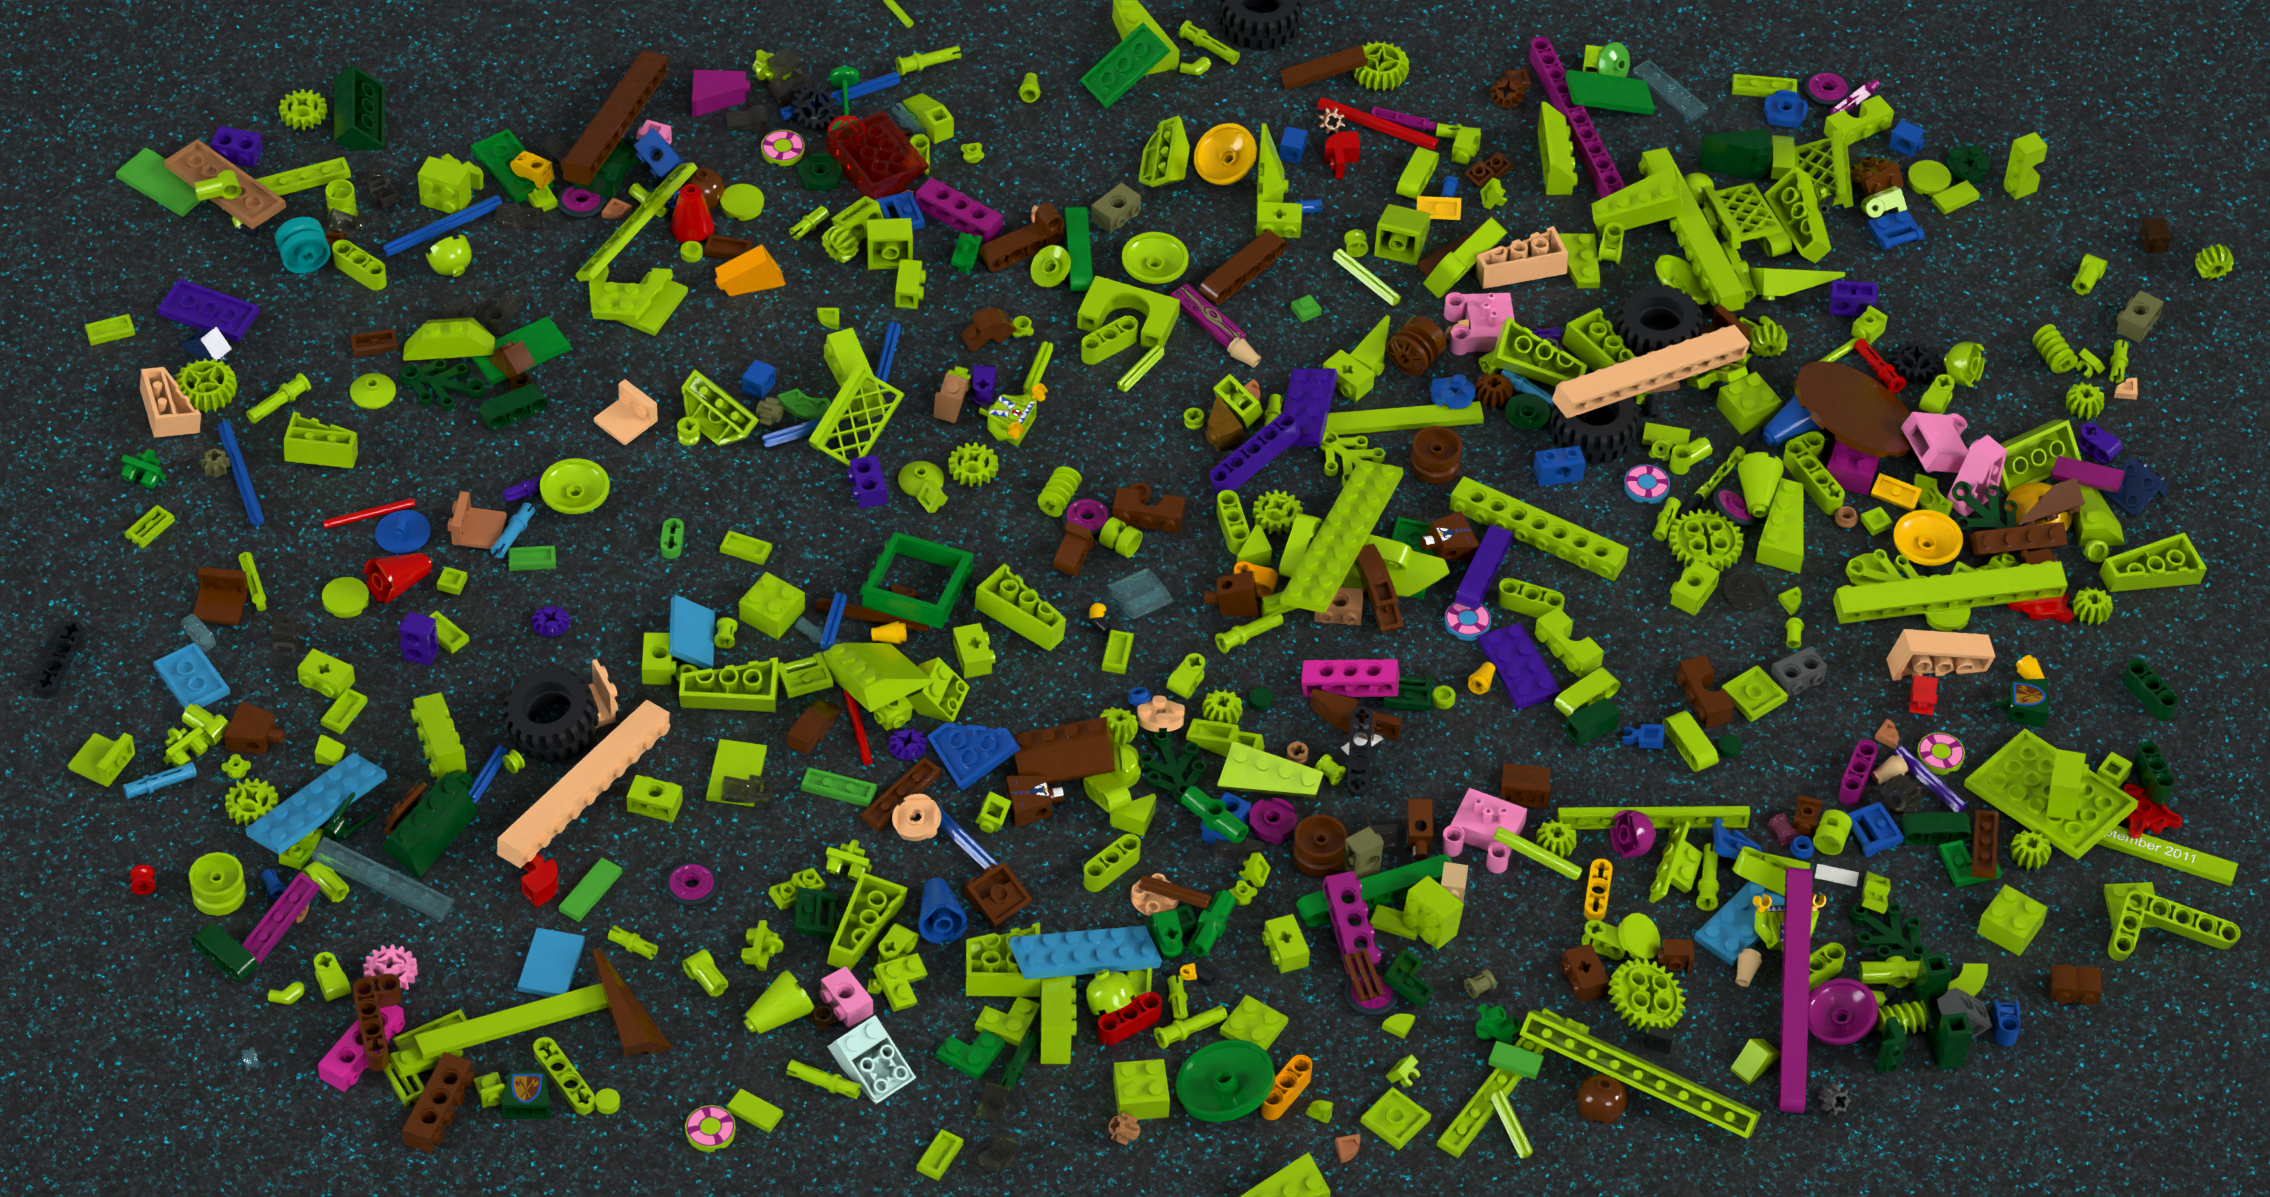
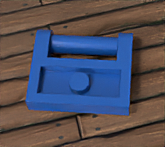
M911 191L875 200L879 203L884 219H892L887 208L893 207L897 218H911L912 231L925 228L924 218Z
M1907 209L1871 219L1867 222V228L1883 251L1889 250L1892 246L1912 240L1920 241L1925 238L1923 229L1918 227Z
M1881 802L1847 814L1852 821L1850 830L1862 846V852L1866 857H1872L1878 851L1903 843L1904 836ZM1858 821H1863L1875 841H1869L1857 823Z

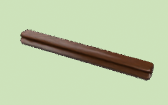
M818 598L816 609L829 613L833 600ZM849 603L845 604L842 616L885 625L899 621V623H905L906 629L925 633L930 628L926 624Z

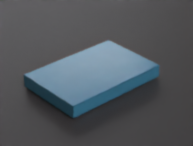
M675 594L671 598L669 654L703 669H711L714 660L715 611Z
M196 642L153 662L154 668L184 709L190 704H197L202 708L230 694V688Z
M537 927L517 986L518 991L546 997L569 992L585 943V936Z

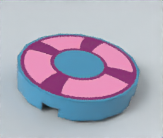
M1648 464L1631 468L1626 473L1624 479L1625 492L1631 499L1639 503L1644 501L1649 502V504H1655L1662 501L1667 496L1670 487L1667 474L1657 466Z
M1454 602L1445 612L1444 625L1451 635L1452 633L1456 635L1458 639L1473 641L1478 639V635L1489 631L1491 615L1482 604L1478 610Z

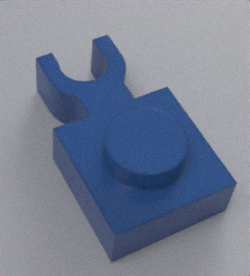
M1641 724L1640 729L1624 727L1623 745L1639 743V748L1663 749L1665 725Z

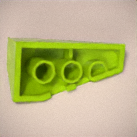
M1263 123L1261 127L1257 179V207L1258 201L1282 203L1284 193H1288L1289 180H1284L1283 165L1267 124Z

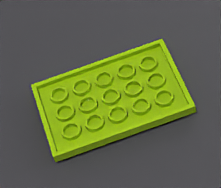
M2024 729L1966 778L1964 787L2031 831L2034 829L2036 834L2043 833L2044 839H2050L2051 844L2078 860L2133 812L2138 806V801L2089 770L2087 778H2083V780H2087V786L2084 796L2080 795V797L2084 798L2082 812L2077 811L2076 820L2046 816L2057 749L2027 729Z

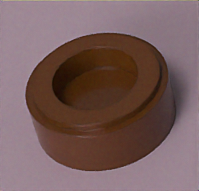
M1137 482L1129 487V489L1140 490V502L1142 504L1150 501L1151 488L1147 484Z

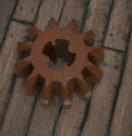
M1494 371L1490 375L1485 372L1483 377H1478L1476 381V399L1482 402L1483 407L1489 405L1492 409L1495 406L1502 408L1510 400L1513 388L1510 378H1504L1503 373L1497 375Z

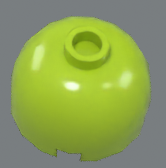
M458 235L460 239L455 240L452 236L445 238L430 248L432 252L430 255L428 253L425 254L430 266L438 274L456 277L465 272V268L472 259V252L464 235Z
M1961 342L1952 347L1949 353L1945 355L1944 366H1946V372L1954 379L1956 384L1974 387L1972 384L1973 380L1975 379L1977 382L1980 380L1985 363V358L1981 357L1980 351H1984L1981 344Z
M1108 969L1098 971L1095 974V978L1090 981L1086 988L1087 1002L1091 1013L1094 1015H1100L1098 1010L1105 1009L1106 1014L1119 1010L1132 1002L1130 999L1132 995L1135 998L1137 997L1129 977L1121 972H1109Z

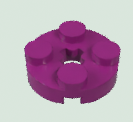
M1271 798V801L1263 802L1264 799L1259 800L1251 807L1249 812L1250 832L1258 838L1270 841L1273 844L1282 843L1296 829L1297 816L1294 813L1295 809L1289 802L1280 798ZM1276 817L1277 822H1269L1267 818L1272 819Z

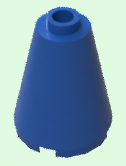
M1794 395L1763 428L1764 434L1762 436L1769 446L1778 447L1811 431L1818 432L1822 429L1810 418L1811 413L1806 408L1803 409L1796 395Z
M932 878L924 884L918 923L922 937L935 944H941V941L949 940V942L955 941L967 929L966 913L947 882L942 878Z

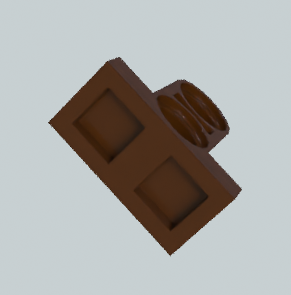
M1068 521L1064 528L1066 535L1054 559L1053 568L1076 577L1088 551H1093L1096 542L1089 529Z

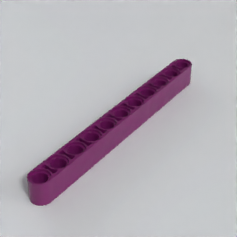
M1541 36L1533 38L1530 47V62L1554 108L1565 116L1566 125H1570V139L1601 199L1626 188L1584 106L1572 103L1565 78L1566 72L1550 41Z
M1787 867L1785 877L1778 1112L1804 1114L1807 1072L1812 869Z

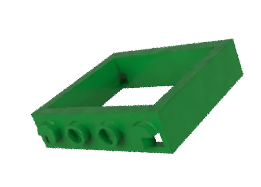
M894 532L891 540L886 541L883 554L878 555L875 569L871 568L868 582L862 584L860 594L863 595L862 607L942 629L972 573L974 554ZM896 553L955 569L937 605L878 588Z

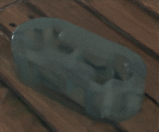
M193 613L181 619L185 632L197 643L202 651L206 652L216 646L212 633Z

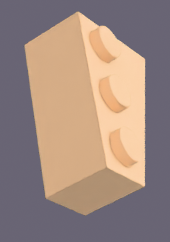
M164 367L141 369L140 391L154 438L199 433L201 413L198 409L195 410L187 395L184 396L181 393L179 385Z

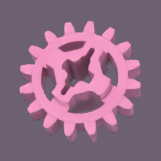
M394 944L390 946V949H386L383 945L380 952L372 950L373 957L366 956V964H363L364 978L392 973L399 977L401 987L406 990L409 989L408 982H415L414 976L418 975L416 958H412L411 951L405 953L403 946L396 950Z

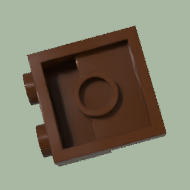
M1004 861L998 866L993 863L983 871L984 875L979 879L976 876L972 877L964 884L966 888L962 892L976 912L980 910L993 929L1033 901Z

